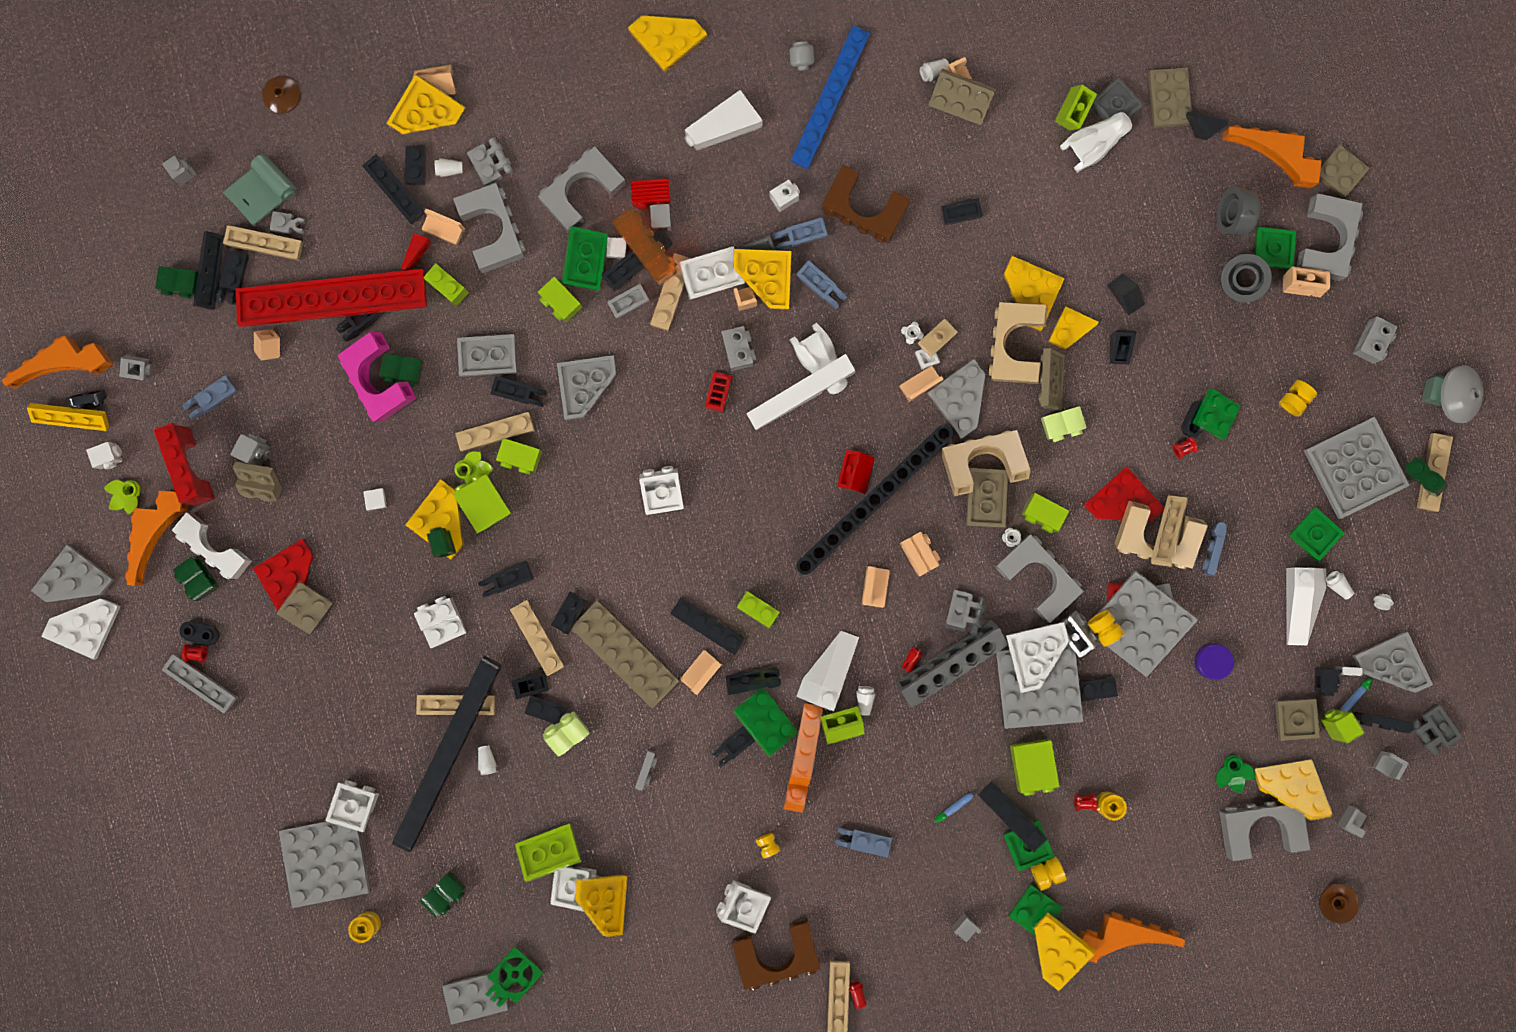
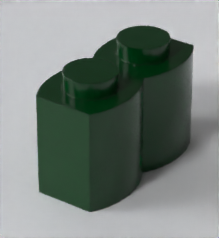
M159 266L155 289L161 291L160 294L172 297L173 294H179L181 298L191 299V296L195 294L198 272Z
M383 354L379 376L387 383L395 384L396 381L408 382L411 387H414V384L420 385L424 362L415 358Z
M1415 457L1405 466L1409 476L1415 482L1422 484L1423 488L1430 495L1438 497L1448 488L1443 477L1437 472L1432 471L1422 459Z
M441 527L430 530L427 538L433 558H443L456 554L449 530L446 531L445 528Z
M191 556L173 569L175 579L178 583L184 585L186 589L185 594L191 600L200 601L219 588L198 556Z
M449 871L419 902L435 918L439 914L443 916L451 908L449 904L453 900L458 902L463 897L464 893L462 891L466 886Z

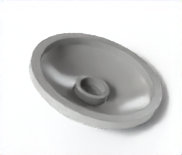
M1466 365L1456 366L1444 378L1441 388V404L1445 415L1455 423L1469 422L1476 416L1482 406L1484 396L1483 384L1480 376L1473 368Z

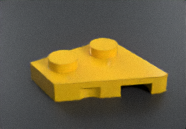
M1065 306L1048 342L1066 350L1097 326L1099 322Z

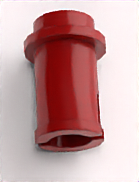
M913 647L911 650H908L909 654L901 665V668L909 673L912 672L918 659L922 658V652Z
M860 981L849 984V992L852 993L856 1009L867 1006L862 990L864 987Z

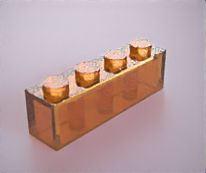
M629 208L614 219L612 224L654 281L660 286L677 273L675 268L677 264L671 256L669 258L664 253L666 249L660 241L656 243L653 239L654 233L649 226L645 228L641 223L643 219L637 211L633 212Z

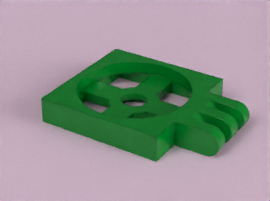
M513 946L487 976L494 984L487 990L485 995L489 997L494 991L495 994L492 996L491 1001L495 1002L500 997L501 999L496 1004L499 1008L508 998L517 1003L543 974V971L519 949ZM511 958L523 959L517 966H512L507 962ZM528 965L532 968V978L530 981L523 976V971ZM500 968L507 972V978L502 984L498 980ZM515 970L519 972L517 978L511 976V973ZM513 982H518L523 987L519 992H510L508 990Z

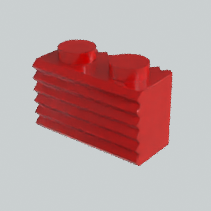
M669 178L631 181L633 207H637L638 210H645L650 205H671Z

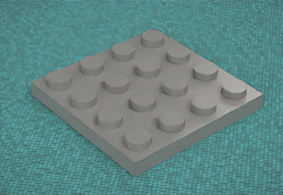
M1375 417L1304 450L1338 519H1342L1410 486Z
M1136 570L1098 612L1110 610L1115 618L1114 623L1119 624L1125 632L1119 640L1107 647L1146 677L1198 621L1196 616Z
M1069 644L1064 648L1041 688L1023 693L1020 692L1010 650H1002L996 653L1005 729L1083 722L1076 653Z
M327 821L279 831L292 908L371 892L360 831Z

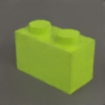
M1084 85L1071 87L1055 122L1069 131L1080 129L1097 94Z
M437 264L423 277L456 307L469 294L461 284Z
M555 277L538 291V294L541 296L539 299L546 308L550 306L554 310L552 314L559 321L563 319L567 323L583 308Z
M503 438L496 460L501 462L500 466L508 469H511L512 466L518 467L519 472L529 475L530 471L536 473L542 451Z
M1034 493L1031 494L1021 515L1025 516L1027 522L1032 524L1038 523L1042 525L1043 530L1052 533L1060 530L1069 510Z
M748 591L737 606L738 609L768 628L771 627L779 614V611Z
M858 706L820 717L827 744L865 734Z
M1331 709L1324 714L1325 717L1320 719L1332 740L1349 743L1364 733L1352 712Z

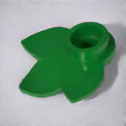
M1236 755L1226 757L1223 767L1218 770L1216 775V782L1219 788L1228 785L1239 794L1245 786V780L1255 779L1253 768L1243 763L1242 759ZM1232 761L1235 762L1234 768L1230 767V763Z

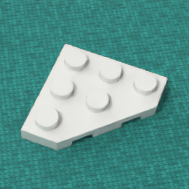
M98 599L50 618L41 637L89 658L97 659L121 606L106 599Z
M1064 622L1006 636L1021 693L1041 688L1059 656L1067 646L1069 639Z

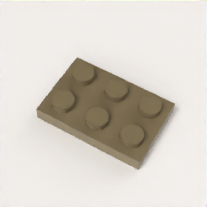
M1188 68L1150 70L1148 72L1153 128L1189 126L1186 112L1192 111Z
M942 69L929 106L981 125L994 95L995 88Z
M1047 348L1043 350L1041 356L1043 370L1040 375L1042 391L1039 394V402L1041 407L1054 412H1062L1065 355Z
M969 468L974 486L973 492L967 494L966 526L1005 528L1008 484L1006 470Z

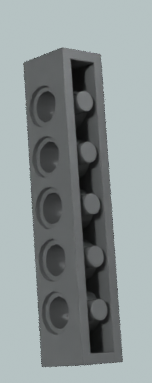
M990 620L981 626V629L978 630V635L969 634L896 681L895 685L912 708L915 705H919L929 696L936 694L944 686L953 683L955 679L968 673L978 664L985 662L990 656L1000 652L1008 643L999 627Z

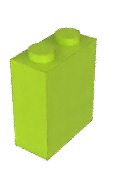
M482 473L473 477V482L466 486L463 483L455 488L456 492L453 494L477 534L512 514L488 475H482Z
M1042 739L1010 745L1017 790L1020 793L1028 796L1034 795L1035 791L1052 792L1055 791L1054 788L1059 787L1051 740Z

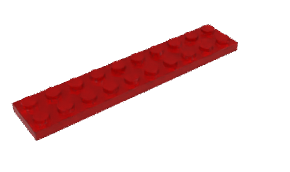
M424 269L237 288V326L248 327L427 308L426 280L423 278L425 271Z

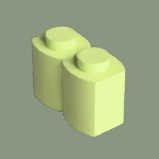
M1080 406L1041 418L1047 440L1053 439V442L1063 440L1064 435L1071 434L1072 437L1083 434L1082 430L1087 428Z
M572 712L563 715L559 723L548 726L544 731L543 737L556 755L561 756L572 748L573 745L589 735V730L577 714Z

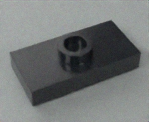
M979 198L941 206L945 226L983 217Z

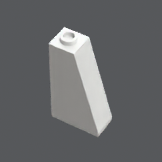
M739 90L686 128V137L684 138L690 147L694 146L696 150H700L762 127V119L741 90Z

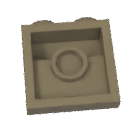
M235 462L233 469L238 477L235 485L240 495L247 498L256 497L268 502L278 500L282 487L273 468Z

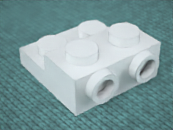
M666 466L662 468V471L654 472V469H647L643 471V474L639 475L646 515L684 509L677 468L673 469V466Z
M440 597L435 600L436 604L431 606L424 604L417 608L418 612L414 613L430 648H434L467 633L453 598Z
M345 780V783H338L325 821L365 832L379 793H375V788L364 786L363 789L356 787L357 783Z
M569 866L555 871L551 905L583 911L575 900L576 879L599 877L596 875L597 870Z
M733 880L732 884L726 886L724 902H720L717 906V917L724 923L756 933L771 897L768 894L752 889L748 885Z

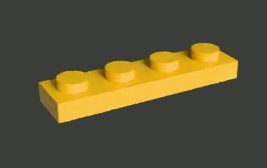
M30 403L27 406L31 423L107 431L110 427L105 411Z

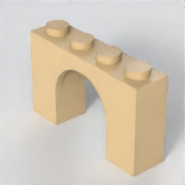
M999 302V308L996 307L995 319H998L997 327L994 326L993 338H996L995 345H992L991 357H994L993 364H990L989 376H992L993 381L1040 384L1041 363L1013 360L1006 352L1005 343L1008 335L1018 327H1046L1048 310L1046 305Z
M1017 430L1004 431L994 436L987 435L982 439H971L961 444H949L942 448V459L954 496L973 492L974 483L968 464L974 457L981 454H991L998 457L1005 466L1010 483L1029 479L1030 467Z
M1128 501L1115 540V545L1119 552L1124 554L1135 553L1143 559L1152 558L1155 546L1148 544L1144 540V529L1151 511L1147 505ZM1184 516L1173 559V564L1181 569H1186V567L1193 568L1208 526L1204 520Z

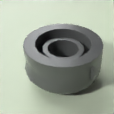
M1232 186L1225 191L1219 202L1216 216L1217 227L1222 234H1235L1236 237H1242L1254 230L1261 215V200L1258 194L1250 188Z
M1245 253L1234 256L1228 262L1223 263L1224 267L1220 277L1221 285L1224 292L1232 300L1245 303L1252 302L1262 297L1267 290L1271 289V270L1261 257ZM1242 269H1251L1255 273L1254 283L1248 287L1238 285L1236 282L1237 273Z

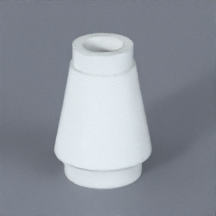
M942 59L924 63L920 67V74L923 80L932 81L937 78L942 69L947 70L948 61Z
M442 158L435 160L436 176L445 177L463 173L462 162Z
M1334 571L1326 577L1327 586L1344 599H1349L1354 595V591L1343 573Z
M859 686L858 691H856L860 715L868 716L870 715L876 693L873 687Z
M490 746L479 747L478 771H480L481 775L495 773L497 764Z

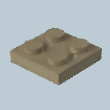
M1339 145L1321 165L1319 180L1343 199L1369 170V167L1342 145Z
M299 581L276 614L306 633L311 634L333 602Z
M1316 699L1275 701L1278 740L1320 738Z

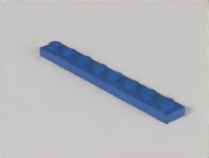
M854 25L852 26L793 154L792 163L807 170L809 169L869 38V32Z

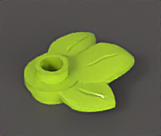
M472 451L465 456L464 460L456 463L454 471L459 478L464 479L466 484L469 485L473 482V477L480 473L482 475H489L493 471V467L488 462L481 461V452ZM466 466L468 471L463 472L461 467Z
M114 480L104 487L108 493L113 495L109 504L110 510L124 509L127 514H131L134 512V508H137V497L141 493V487L138 482L133 480L126 482ZM131 487L134 488L133 493H130Z

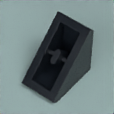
M1186 112L1187 120L1195 138L1202 140L1209 139L1227 126L1229 122L1202 114Z
M1124 274L1107 284V287L1128 316L1145 305L1139 285Z
M1116 330L1110 335V364H1130L1136 331Z
M545 672L511 680L516 699L549 690Z

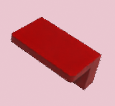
M846 450L837 487L865 494L875 458L862 452Z

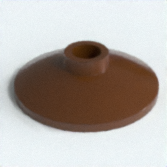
M277 76L270 79L264 86L262 93L263 101L271 111L287 113L298 105L300 89L291 78ZM279 90H282L280 95L276 94Z
M1333 884L1322 892L1319 899V907L1326 919L1333 923L1343 924L1351 921L1356 916L1359 909V900L1356 893L1350 887L1343 884ZM1336 899L1339 900L1338 905H1334Z

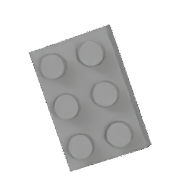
M514 334L457 338L460 377L517 373L516 340Z
M499 970L498 980L502 984L501 970ZM489 973L450 982L442 986L451 1025L509 1010L508 1000L500 1008L496 1005L501 999L500 997L495 1002L491 1001L492 996L495 994L494 991L489 997L485 995L487 990L494 984L487 978Z

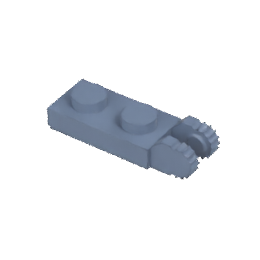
M823 217L787 227L785 230L772 235L773 239H780L787 235L790 241L776 245L777 250L799 246L828 237Z
M809 260L796 273V276L821 299L826 300L834 309H837L839 305L829 296L832 291L843 301L847 298L837 285Z
M225 375L195 395L194 398L189 399L182 407L184 410H187L196 404L200 405L201 408L189 414L190 419L193 420L205 412L208 413L236 394L238 390L230 378Z
M1219 522L1212 527L1211 535L1213 540H1210L1207 546V551L1210 552L1208 559L1205 558L1203 561V575L1213 576L1216 573L1227 530L1223 522Z
M838 828L840 834L852 835L851 842L836 839L835 844L850 847V849L888 857L892 837L858 829Z

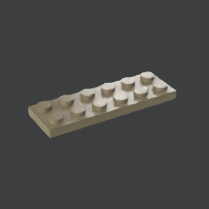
M598 600L574 624L572 630L652 709L679 682Z

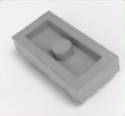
M638 284L607 303L618 320L650 302L641 284Z
M648 750L635 789L642 791L644 786H649L652 777L649 775L650 769L655 768L658 757H655L656 751Z

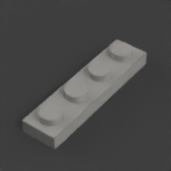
M172 654L162 669L163 672L224 714L230 710L238 698L193 665L183 661L177 654Z

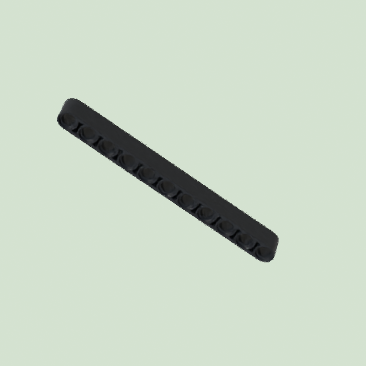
M941 425L797 562V571L802 575H808L818 567L952 438L953 431L951 427ZM939 430H945L948 433L947 439L939 437ZM926 443L933 444V452L925 450ZM918 456L921 461L920 465H913L911 457ZM899 469L906 471L907 476L905 479L897 476ZM885 482H890L893 485L891 492H886L883 489ZM871 495H876L879 498L878 505H872L869 502ZM858 508H862L866 513L862 519L855 515V511ZM845 521L850 522L852 525V529L849 532L842 530L841 525ZM829 535L837 536L838 543L836 545L828 543ZM816 548H821L824 551V556L820 559L814 556L813 552ZM802 561L810 563L809 571L803 572L800 569Z
M485 655L479 662L393 839L392 845L408 853L415 846L502 667L501 663Z

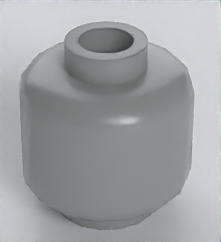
M808 41L793 43V47L789 49L791 66L798 67V71L809 70V66L815 62L813 46L808 44Z

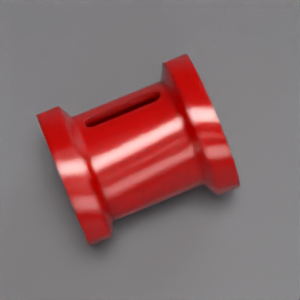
M1187 437V440L1172 445L1174 454L1179 460L1191 452H1198L1197 443L1192 437Z
M185 644L182 650L183 661L199 660V662L204 663L208 656L206 645L193 647L190 644Z
M1095 793L1087 796L1075 794L1074 807L1076 812L1082 809L1096 811L1097 798Z

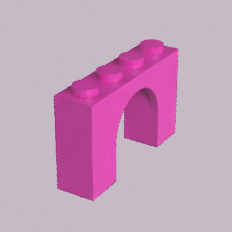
M369 332L337 355L341 361V366L349 376L350 383L357 391L358 398L366 408L367 415L372 422L386 420L417 399L408 382H398L382 393L373 387L369 377L370 366L377 357L390 349L382 332Z

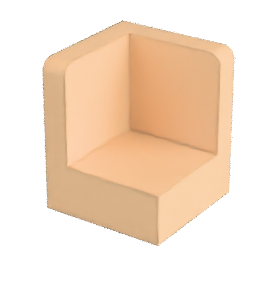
M966 57L948 65L947 71L972 80L965 66L967 62Z
M750 287L741 290L733 289L739 311L757 306V300Z
M273 329L254 331V352L261 361L280 357V337Z

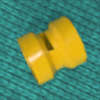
M773 832L764 834L755 840L761 848L763 858H768L781 851L779 845L774 841L775 836Z

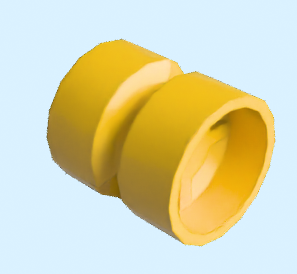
M1296 380L1289 389L1290 393H1286L1279 401V404L1290 414L1299 417L1306 410V404H1310L1317 396V392L1309 384Z
M1110 610L1098 613L1088 622L1092 631L1098 633L1097 637L1103 646L1113 644L1125 634L1121 626L1114 623L1115 618Z
M1109 791L1102 792L1097 796V811L1109 820H1119L1125 815L1127 807L1123 798Z
M1057 857L1047 860L1045 865L1039 863L1030 867L1040 891L1051 887V883L1057 885L1067 881Z
M372 911L361 913L349 925L348 932L350 937L358 943L368 941L379 931L381 927L380 917Z

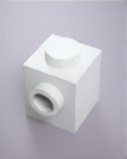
M787 180L770 191V198L778 211L781 212L799 201L800 191L795 183L792 184L790 180Z
M106 442L86 450L92 468L111 469L116 467L117 463L122 462V451L116 443Z

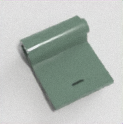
M266 154L256 156L251 162L252 169L223 191L226 197L253 226L284 201L290 200L295 196L296 187Z

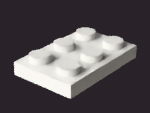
M734 246L679 262L690 300L745 283L733 269Z

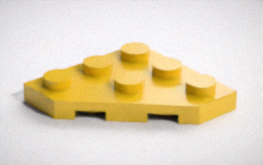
M641 16L628 27V31L664 72L707 37V33L696 20Z
M415 74L387 124L402 134L453 125L457 123L466 107Z
M733 249V269L770 309H789L791 251Z
M1012 256L1003 275L1006 282H1008L1014 302L1046 305L1048 317L1064 278ZM1029 326L1038 331H1042L1043 327Z
M440 479L406 523V526L427 542V534L430 533L431 529L441 527L445 528L446 531L449 530L457 554L464 545L461 532L460 510L458 509V502L453 496L456 490ZM456 554L447 557L452 560Z
M1312 759L1254 769L1259 790L1269 793L1278 798L1279 802L1291 809L1295 808L1310 820L1331 817L1332 812Z
M626 875L576 879L575 900L603 936L623 935L627 886Z
M1048 912L1035 926L1043 979L1060 991L1094 956L1096 950Z

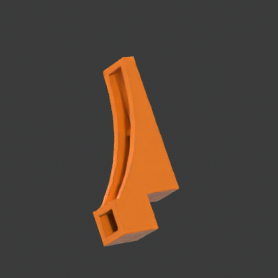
M1232 125L1223 132L1222 140L1250 147L1271 159L1293 181V186L1313 188L1319 183L1321 161L1315 160L1313 157L1303 158L1305 136H1300L1295 132L1279 133L1278 130L1244 129L1239 125Z
M61 336L56 338L49 347L39 350L35 357L25 360L21 367L8 372L1 381L5 387L17 389L30 380L53 372L84 370L100 375L113 366L114 363L102 346L90 343L85 345L81 351L74 339Z
M159 491L156 497L157 510L134 508V512L131 515L132 532L129 535L131 545L127 555L129 566L125 575L127 585L143 586L147 563L156 543L171 523L182 513L188 512V504L179 503L175 492Z
M804 703L783 809L802 813L805 807L818 741L820 717H822L823 707Z
M1112 912L1111 915L1105 913L1099 936L1098 932L1087 929L1086 932L1080 930L1078 936L1096 950L1094 956L1089 960L1095 963L1104 955L1131 945L1161 943L1183 947L1185 939L1176 930L1168 929V931L1161 930L1160 926L1149 923V926L1142 924L1141 920L1136 918L1127 920L1123 918V915Z

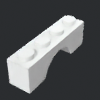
M186 512L172 529L177 534L175 537L182 543H188L191 546V551L195 554H201L205 557L207 564L212 567L216 566L221 570L219 573L226 579H238L252 561L238 549H229L221 553L215 551L207 541L208 525L194 513Z

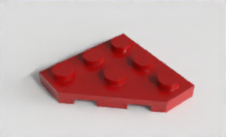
M1127 466L1083 504L1095 519L1122 521L1128 501L1149 507L1151 511L1147 522H1152L1165 509Z
M305 539L297 541L253 568L277 611L299 581L307 585L308 572L313 562L314 554Z

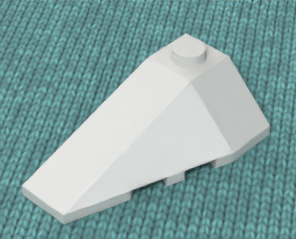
M1286 568L1287 645H1308L1326 590V569Z
M840 631L804 676L797 697L834 711L859 637Z

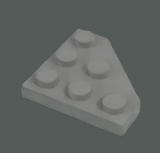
M614 355L557 363L564 420L584 418L617 376Z
M974 359L927 393L960 439L976 429L978 425L985 373Z
M66 545L31 591L45 602L103 595L115 579L71 545Z
M1402 632L1352 655L1357 667L1362 668V674L1407 691L1416 693L1433 685L1408 632Z

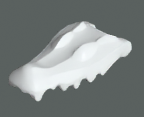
M1119 112L1107 120L1076 131L1060 145V148L1064 151L1070 146L1081 161L1074 167L1078 173L1103 159L1118 140L1132 129V122L1125 113Z
M818 323L812 325L816 333L800 343L796 337L790 339L799 361L812 374L837 359L830 337ZM842 380L828 388L827 391L830 394L841 392L846 388L847 380Z

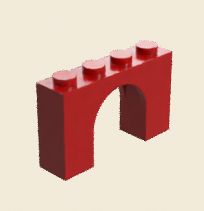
M174 423L153 429L179 503L198 506L214 500L215 497L209 481L201 480L195 475L186 456L185 450L196 446L191 429Z

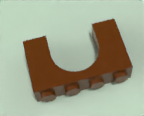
M842 165L822 203L821 210L828 217L840 219V222L846 226L852 225L856 227L857 231L861 234L867 235L868 233L877 242L888 244L909 205L910 199L893 191L881 213L874 217H862L852 210L849 203V196L860 173Z
M808 919L789 923L794 954L791 960L781 967H769L760 961L751 934L732 940L744 990H757L761 987L760 985L764 984L769 986L779 983V980L786 978L787 980H794L798 978V975L804 973L812 975L820 969Z

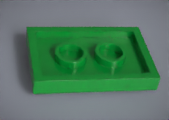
M573 226L569 228L561 284L600 291L608 234Z
M765 689L757 690L733 710V713L768 757L798 733L797 729Z

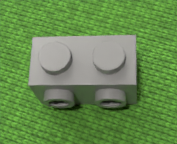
M1379 317L1370 319L1353 354L1373 364L1384 360L1388 354L1387 348L1396 337L1395 331L1397 326Z
M744 326L722 331L731 371L753 366V360H756L754 350L749 349L748 342H751L749 330L745 331Z
M249 433L246 436L241 434L230 455L248 464L261 466L268 459L271 446L265 444L267 440Z
M1077 610L1059 622H1064L1069 639L1068 644L1079 658L1094 649L1100 642L1097 637L1098 634L1092 631L1087 625L1085 617L1078 613Z

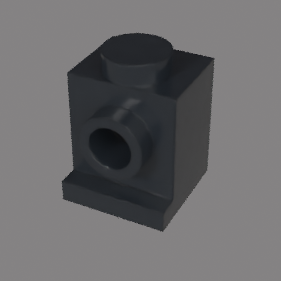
M1315 668V691L1322 692V696H1334V693H1337L1340 687L1338 673H1342V669Z

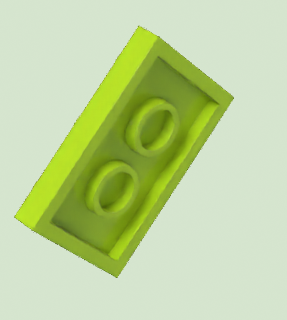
M566 824L515 844L525 882L582 862L571 824Z

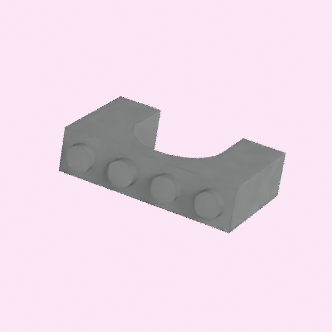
M595 146L592 149H587L582 154V158L577 162H572L564 174L557 175L554 182L549 187H544L538 196L540 202L568 232L571 226L579 228L584 223L582 216L568 202L567 194L573 182L580 178L595 179L612 197L627 185L625 179Z
M496 183L453 198L459 216L463 221L486 213L494 214L502 220L503 231L500 238L491 245L473 251L478 268L482 273L525 258L523 252L526 251L523 241L518 240V227L516 223H512L510 218L513 216L510 206H506L504 199L507 198L504 189L499 188Z
M1318 193L1310 199L1307 217L1333 224L1339 232L1340 244L1334 253L1304 249L1298 254L1296 267L1329 271L1330 279L1341 281L1349 276L1351 272L1350 260L1355 253L1354 241L1359 234L1357 227L1363 216V211L1361 210L1362 203Z
M1027 535L994 567L1006 580H1011L1030 563H1040L1048 568L1053 578L1052 589L1033 609L1046 623H1050L1084 591L1080 588L1082 586L1081 583L1075 578L1072 579L1067 574L1069 572L1067 568L1054 560L1056 558L1054 554L1048 549L1045 551L1041 546L1042 542L1037 536Z
M1266 801L1264 805L1245 804V808L1238 809L1237 806L1226 807L1225 811H1219L1226 857L1232 861L1252 858L1249 830L1257 819L1265 816H1271L1278 822L1284 850L1290 853L1310 850L1305 816L1295 808L1291 809L1281 802Z

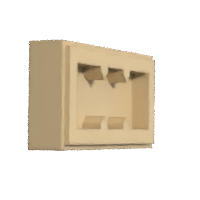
M944 319L920 340L918 345L932 357L958 332Z

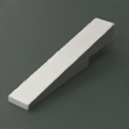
M845 354L746 414L755 430H758L822 394L826 389L855 374V369Z

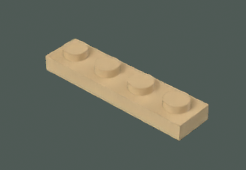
M227 225L223 244L227 246L298 261L303 247V242L300 240Z
M674 253L650 323L651 326L669 331L685 285L679 262L691 258Z
M526 412L455 434L460 451L464 452L502 441L503 438L509 439L533 432L535 429L530 413Z
M1432 433L1430 434L1425 462L1432 471L1440 474L1445 480L1453 437ZM1421 484L1417 508L1439 512L1442 493L1438 497L1432 496Z
M1168 495L1151 558L1152 564L1172 567L1188 498Z
M526 600L510 609L546 675L549 676L565 667L529 601Z
M417 695L416 715H454L463 695ZM495 695L487 696L478 715H495Z
M830 961L827 1032H847L849 961Z

